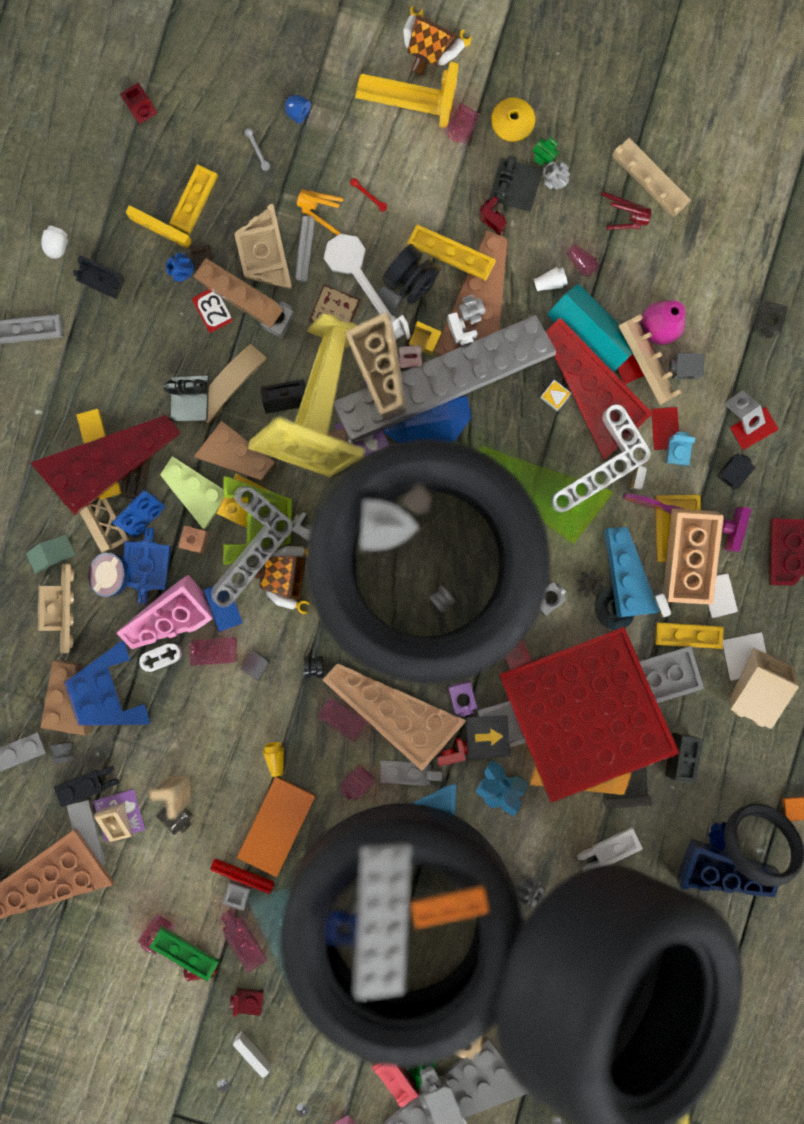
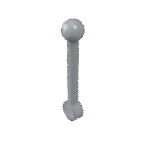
M251 128L245 129L244 133L249 137L262 163V170L268 171L270 164L265 161L253 137V130Z

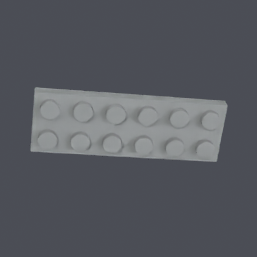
M408 844L362 846L354 989V996L357 999L403 994L411 846Z

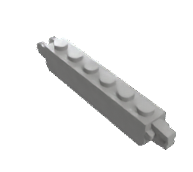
M432 1066L421 1070L422 1084H420L423 1094L419 1095L423 1108H429L430 1114L426 1115L429 1123L464 1124L447 1078L438 1076Z

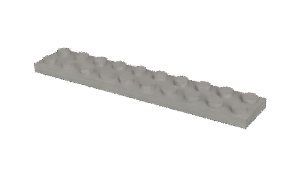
M534 315L478 339L473 343L427 361L420 367H413L402 372L401 377L407 411L388 420L380 415L369 387L334 401L333 406L351 443H354L552 357L556 354V350L539 319Z
M691 646L639 661L657 703L704 689ZM509 700L477 710L479 717L507 715L510 747L526 743Z

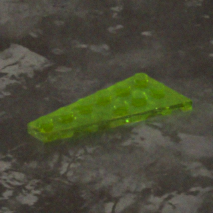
M484 446L478 449V451L498 461L519 479L537 505L544 523L572 545L614 492L603 488L571 509L557 512L550 505L551 497L578 479ZM578 484L576 486V493L583 496L586 493L585 486ZM559 495L556 503L559 507L564 508L567 500L564 496Z

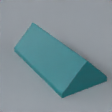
M579 283L569 290L547 314L554 323L561 318L612 372L633 354L619 328L620 324Z

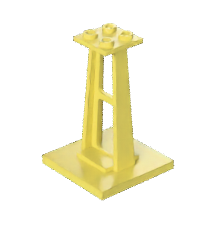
M322 314L308 328V333L319 336L322 340L295 423L293 424L280 418L275 419L250 440L248 449L327 477H332L363 458L365 449L327 436L344 347L348 348L350 346L345 332L357 327L356 324L343 322L331 314Z

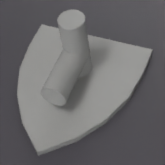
M364 500L361 549L376 550L396 546L408 539L418 529L414 521L401 509L389 503Z

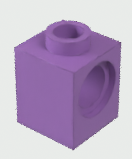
M470 681L448 686L455 714L460 713V716L472 714L473 709H476L477 705ZM462 693L469 696V701L465 705L457 703V697Z

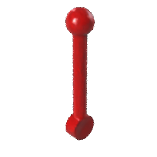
M356 178L350 180V185L357 187L378 205L379 211L385 212L387 210V204L377 200L359 184Z

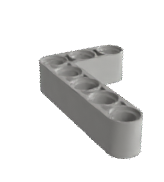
M248 486L238 487L234 492V499L237 504L264 526L212 588L211 597L221 607H227L233 603L292 530V523L289 518ZM244 491H249L251 498L248 502L243 503L241 501V494ZM266 505L268 513L260 517L258 510L261 506ZM284 520V529L277 531L275 528L276 522ZM269 537L271 544L267 548H262V539ZM256 555L255 564L247 565L246 559L248 556ZM241 572V581L233 583V574ZM221 590H227L228 596L224 600L217 599V594Z

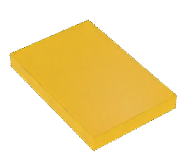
M700 495L655 496V500L665 505H674L690 510H701ZM655 509L656 562H666L671 514L661 509Z

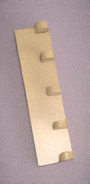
M630 138L616 148L612 156L673 218L691 201Z
M640 314L619 325V328L661 405L678 396L682 391L681 389L673 390L668 380L673 374L671 371L667 374L663 371L657 359L663 355L661 352L655 354L647 340L652 334L651 332L644 334L638 323L643 318Z

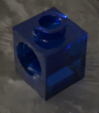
M329 911L325 942L355 945L358 914ZM346 923L351 927V931L342 933L338 930V926Z

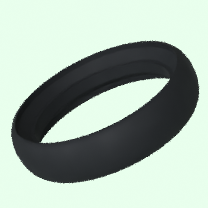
M749 804L737 809L729 817L724 829L725 847L731 861L744 876L761 885L780 886L790 882L799 874L804 863V846L796 827L784 814L767 805ZM750 816L762 817L772 822L783 833L791 850L790 864L784 872L778 874L764 872L755 867L745 857L737 839V830L742 819Z

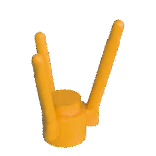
M302 189L297 200V206L302 208V213L314 217V220L337 236L341 233L313 213L311 209L316 210L318 203L339 208L340 205L332 201L342 202L343 198Z

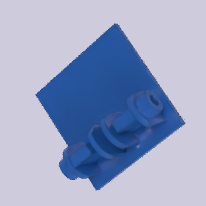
M143 490L112 523L136 538L154 518L161 514V511L166 506L158 501L155 495Z

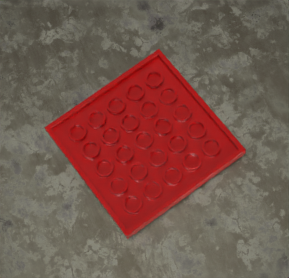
M625 627L499 674L550 803L679 754Z

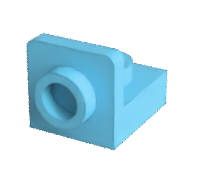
M676 432V435L670 436L666 464L689 466L692 443L695 442V437H689V433Z

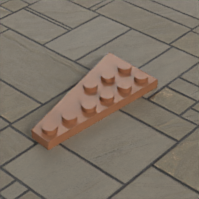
M488 230L478 252L494 258L496 262L486 281L468 273L451 314L457 312L458 318H462L458 305L463 304L462 298L473 294L474 299L481 298L485 309V314L481 315V321L471 324L470 320L464 321L466 331H463V334L474 330L477 331L478 335L474 341L500 330L508 239ZM448 322L434 353L439 355L462 347L461 344H454Z
M76 828L0 882V919L25 912L29 909L69 899L79 894L89 893L99 888L109 887L115 882Z

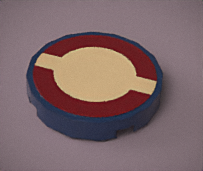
M102 553L92 561L89 567L88 579L91 588L96 594L112 597L119 595L126 588L129 575H127L128 565L123 557L115 553Z

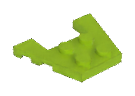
M224 477L223 497L234 498V492L238 487L248 486L258 492L291 521V498ZM244 491L241 494V498H247L248 502L251 498V493ZM266 505L261 506L258 510L260 517L268 513ZM248 512L246 544H223L224 565L232 564L264 526ZM279 520L275 524L277 531H281L285 527L284 520ZM291 532L279 547L291 543ZM265 537L261 541L262 548H267L271 544L269 537Z

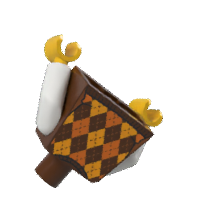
M411 6L410 16L403 29L404 42L408 49L407 52L416 56L411 70L423 76L428 63L436 67L445 65L455 58L464 47L469 46L472 35L468 39L463 38L465 33L463 29L457 39L458 35L423 18L422 8L420 13L416 14L414 13L415 6Z
M284 546L272 554L253 578L260 579V588L266 590V595L276 605L289 609L297 608L301 614H306L308 612L301 610L300 605L302 603L310 605L307 600H300L306 565V558L303 555L307 554V549H304L302 546Z

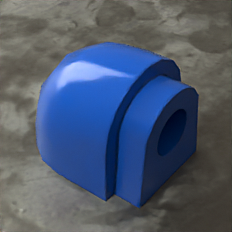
M292 95L286 100L285 112L289 118L301 124L310 111L311 102L303 96Z

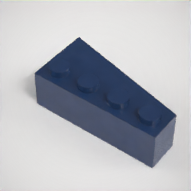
M692 838L676 878L681 889L696 888L701 891L718 890L724 893L740 892L745 893V895L775 897L779 886H765L750 880L735 867L727 850ZM746 857L750 863L764 872L780 873L774 866Z

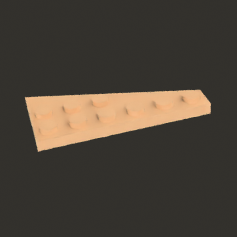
M338 663L322 680L421 771L466 722V720L460 717L458 718L442 709L431 706L424 701L386 686Z

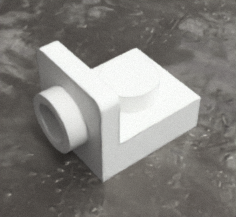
M457 312L448 315L447 322L454 344L464 346L473 343L478 335L477 331L474 330L463 334V331H466L463 318H458Z

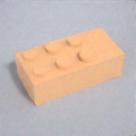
M672 508L663 594L668 602L713 604L723 515L719 512Z

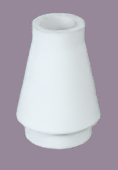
M555 267L534 279L537 292L560 289L568 284L563 267Z

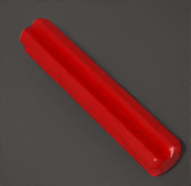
M214 859L211 864L210 870L212 872L267 894L272 892L274 882L219 859Z

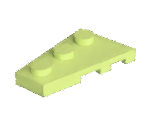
M172 456L160 475L205 530L224 499L223 489Z

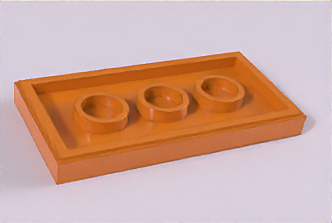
M275 777L237 858L277 877L316 795L280 777Z

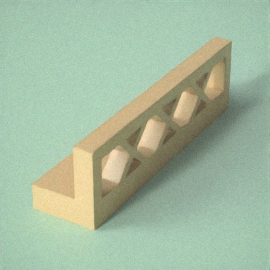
M107 498L99 499L97 505L89 504L80 511L102 553H108L123 545L125 541H130L124 530L118 526H111L117 515ZM100 509L109 512L108 524L99 521L98 514ZM110 528L118 530L122 539L112 544L108 538Z
M190 775L167 777L150 790V800L167 799L168 818H176L191 803Z

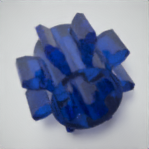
M725 821L720 825L715 822L710 827L711 832L708 834L711 844L721 851L726 848L724 843Z

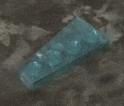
M291 889L251 896L247 899L286 983L288 982L282 964L280 937L283 913Z

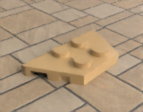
M270 204L258 217L252 218L247 226L241 227L234 233L245 279L292 289L274 205Z

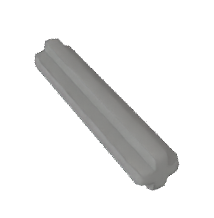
M312 216L302 217L295 275L296 280L300 282H307L315 221Z

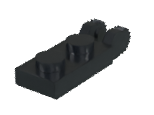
M113 765L55 785L54 790L60 806L64 807L119 784L118 778L111 779L104 784L100 778L104 774L112 773L115 770Z

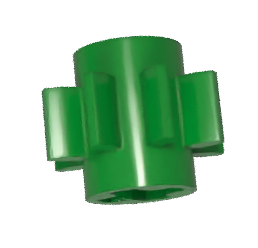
M552 137L547 141L541 138L532 150L536 154L533 160L540 166L544 163L549 164L553 162L560 153L556 149L559 143Z

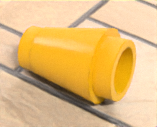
M281 742L267 743L262 751L272 777L284 774L285 748L282 747Z

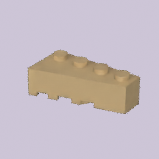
M385 312L346 331L345 334L380 415L388 420L407 411L393 322L388 313Z

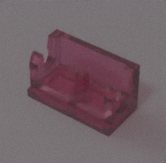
M236 637L192 640L189 644L190 666L238 662Z
M331 698L327 700L316 718L352 742L356 741L367 721Z

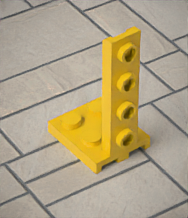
M450 62L449 69H444L441 90L360 74L355 98L439 115V127L448 128L457 86L459 63Z

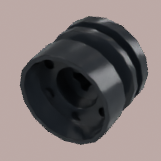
M413 244L406 246L397 255L382 277V281L392 290L403 285L400 296L404 298L409 294L407 302L410 305H413L427 294L441 271L438 265L430 268L432 265L431 259L420 264L423 253Z

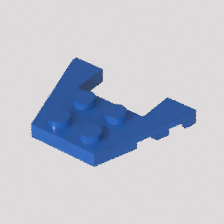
M124 641L114 645L110 650L103 653L99 658L64 682L78 725L150 724L144 704L122 711L109 672V666L130 660Z

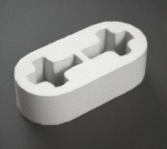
M170 643L148 651L141 656L140 666L143 670L151 672L180 660L182 649L179 645ZM169 647L171 648V650L177 651V653L174 654L175 659L173 660L171 657L163 658L162 655L169 652ZM147 656H150V658L159 657V661L153 663V668L151 665H146Z

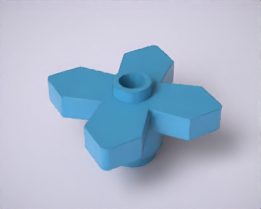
M491 760L484 771L487 779H483L479 783L476 793L484 798L485 803L489 807H501L503 811L511 816H515L521 806V801L518 797H522L526 792L528 782L519 776L507 778L503 766Z

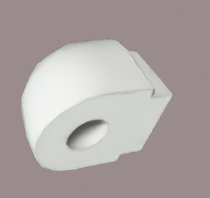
M48 226L47 230L43 231L41 239L44 253L54 259L61 257L66 250L68 234L57 227Z

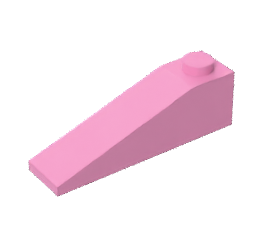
M187 575L118 630L117 634L131 649L154 643L158 639L172 638L186 631L188 633L196 631L212 620L213 615L203 590Z

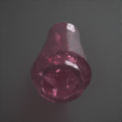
M577 244L568 250L567 255L571 258L581 275L589 277L599 267L597 258L581 249Z

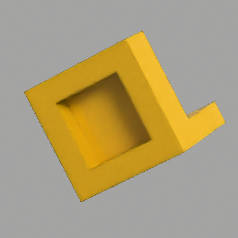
M417 321L409 346L420 345L421 352L433 356L442 332Z

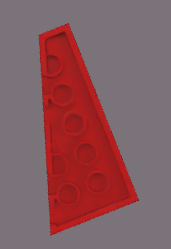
M559 318L546 331V334L556 350L554 358L604 461L618 448L603 422L604 411L613 405L622 406L636 428H639L653 413L575 332ZM610 411V419L618 422L619 414L616 411ZM622 430L621 432L623 440H626L631 435L627 430Z

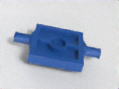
M145 528L144 541H125L123 559L128 565L127 575H129V581L126 586L139 590L137 603L147 604L148 591L153 589L167 590L171 546L159 545L153 542V528Z

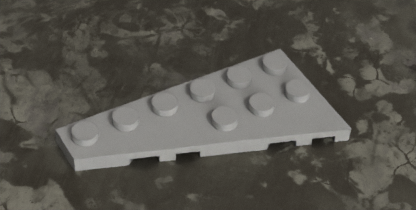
M488 1037L483 1040L480 1052L475 1053L473 1059L468 1057L465 1059L461 1058L441 1075L447 1078L462 1119L528 1094L511 1077L504 1064L501 1052ZM418 1096L384 1121V1124H430L426 1116L430 1114L429 1108H423Z

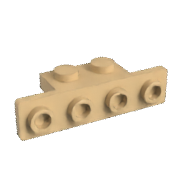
M70 564L61 565V586H38V631H60L61 653H69V648L73 647V636L70 635V626L73 625V613H70V604H73L74 594L73 591H70V582L74 580V570Z

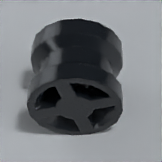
M318 656L317 658L304 657L305 678H310L311 676L323 678V656Z

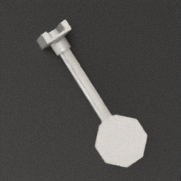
M340 234L327 243L324 260L332 272L353 274L378 313L381 315L387 312L391 317L395 340L403 335L407 340L410 339L411 335L406 319L403 315L396 319L395 316L390 314L360 268L362 267L366 250L358 237Z

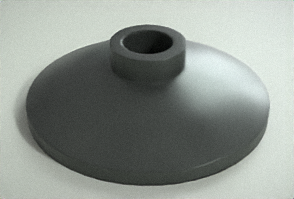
M612 586L604 588L598 594L595 601V612L603 626L611 630H617L623 627L626 628L632 623L635 616L617 618Z

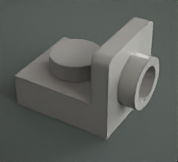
M302 512L301 515L297 514L293 519L292 531L308 540L311 526L308 524L306 527L302 526L308 516L307 513Z

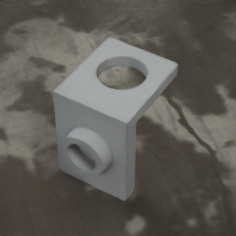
M743 390L725 402L726 407L741 418L747 435L765 423L761 405ZM758 416L756 423L749 426L750 420Z

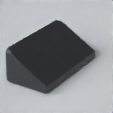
M304 379L262 386L261 395L265 413L300 408L306 389Z

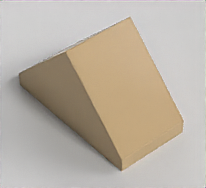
M124 803L104 807L94 814V818L110 842L132 837Z

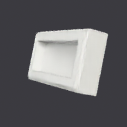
M241 1031L235 1037L233 1046L255 1071L264 1078L270 1071L271 1063Z

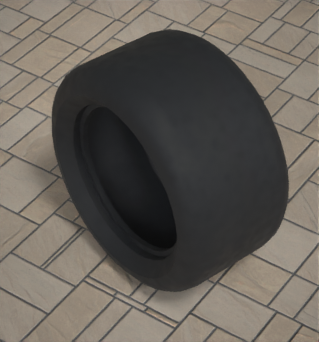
M415 440L388 446L370 454L348 469L335 482L323 499L312 523L306 554L307 578L312 600L320 619L335 641L350 656L371 670L393 679L421 684L444 683L467 678L486 670L509 654L522 641L535 622L545 599L550 575V548L544 521L537 505L519 479L506 467L483 452L466 445L441 440ZM419 483L427 491L450 494L472 506L490 527L496 540L499 554V574L496 587L484 609L463 627L436 636L411 635L396 630L380 620L362 598L354 572V555L357 541L362 531L364 500L387 503L396 497L410 493Z
M387 804L363 810L344 819L321 837L309 851L299 868L284 909L280 937L281 958L286 980L298 1007L310 1024L333 1045L355 1057L376 1064L389 1066L425 1065L441 1061L467 1049L481 1039L496 1024V1002L500 979L511 947L525 921L519 898L505 864L494 847L480 832L457 816L437 808L419 804ZM408 844L411 846L410 863L423 865L439 871L454 881L462 890L483 886L488 912L476 915L475 934L470 949L464 960L449 976L430 987L403 992V994L357 999L354 996L355 973L346 965L336 949L330 927V912L345 888L360 876L362 846Z
M614 864L600 865L588 868L565 879L543 898L524 923L511 947L500 979L496 1002V1034L501 1056L511 1077L525 1092L572 1124H678L697 1105L712 1084L727 1055L736 1029L742 998L743 975L741 953L733 930L721 912L704 899L630 867Z

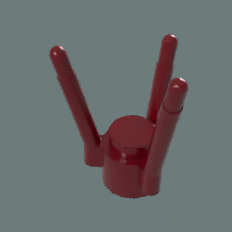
M604 191L601 192L602 196L618 202H610V206L631 212L630 221H633L630 224L606 226L607 230L631 228L640 230L641 225L647 226L649 224L651 208L635 204Z

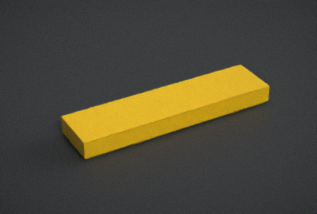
M416 224L407 242V245L413 244L422 253L484 281L487 280L496 262L490 256Z
M99 409L77 414L84 444L107 436ZM118 482L107 490L99 499L102 500L122 494L120 483Z

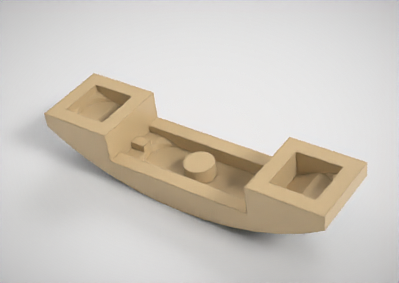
M252 344L241 351L209 385L208 419L206 421L208 424L223 409L222 406L251 374L254 375L267 360Z

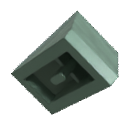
M63 535L39 543L27 552L26 555L34 572L37 574L75 556L76 553L68 535Z

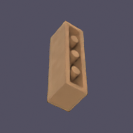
M208 259L204 260L193 276L204 287L270 329L283 311L274 300Z

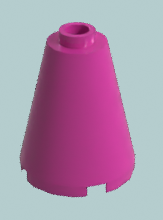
M657 301L648 306L642 315L641 326L644 334L651 332L652 336L648 340L658 345L673 343L684 332L685 307L679 301Z

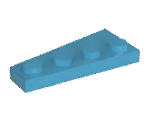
M628 527L605 529L604 534L617 618L660 613Z

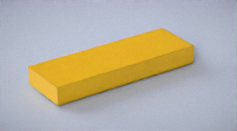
M198 164L196 165L169 222L170 226L189 235L191 234L218 177L217 173Z
M130 205L128 206L126 214L130 220L185 248L190 247L192 240L189 235Z
M656 622L655 645L723 649L724 627Z

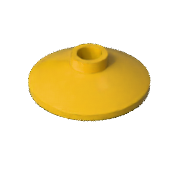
M520 98L502 100L496 105L492 113L491 123L493 130L501 139L509 142L525 139L530 135L535 125V114L532 107ZM516 114L518 118L513 120L510 115Z

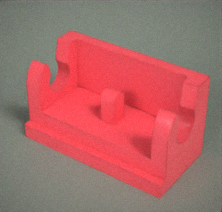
M376 1063L372 1065V1069L381 1078L400 1107L405 1106L419 1096L415 1082L403 1066H389Z

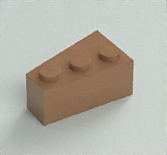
M222 421L194 456L201 461L264 482L277 466L265 454L248 449L249 442Z
M55 660L52 662L40 728L84 736L91 733V726L77 724L64 683L82 670V663L66 660Z

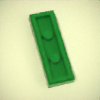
M161 926L149 946L152 950L207 982L220 962V959L164 926Z

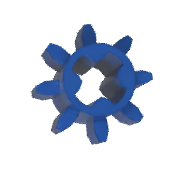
M175 253V256L171 255V258L167 260L166 271L168 275L174 277V281L184 282V279H189V276L193 274L194 265L190 258H186L185 253Z

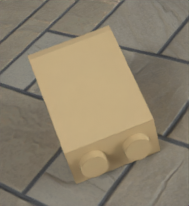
M754 648L729 699L733 713L737 716H745L751 719L758 726H766L772 729L799 688L794 666Z

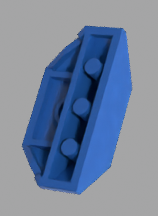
M457 397L384 429V434L397 443L415 440L455 442L471 419L468 397Z

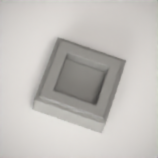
M230 881L222 904L244 911L251 887Z

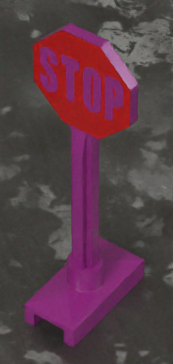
M625 493L622 496L623 499L631 503L661 509L668 514H671L672 508L684 509L674 505H665L658 500L640 495ZM736 507L732 521L723 520L722 532L728 534L724 550L740 552L752 509Z

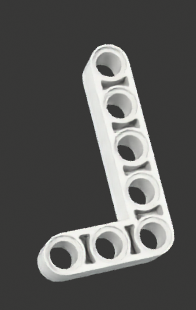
M613 405L604 411L602 417L605 426L620 448L621 453L555 493L550 499V505L555 511L563 512L571 509L649 459L650 450L622 406ZM610 411H616L619 414L618 422L610 419ZM622 430L630 432V441L623 440L621 436ZM635 449H639L642 452L643 457L641 460L634 458L633 451ZM616 460L623 463L624 469L622 472L615 470L614 463ZM597 472L604 475L605 481L603 484L595 481V474ZM578 484H582L586 488V493L583 496L576 493V486ZM559 495L564 496L567 500L564 508L559 507L556 503Z

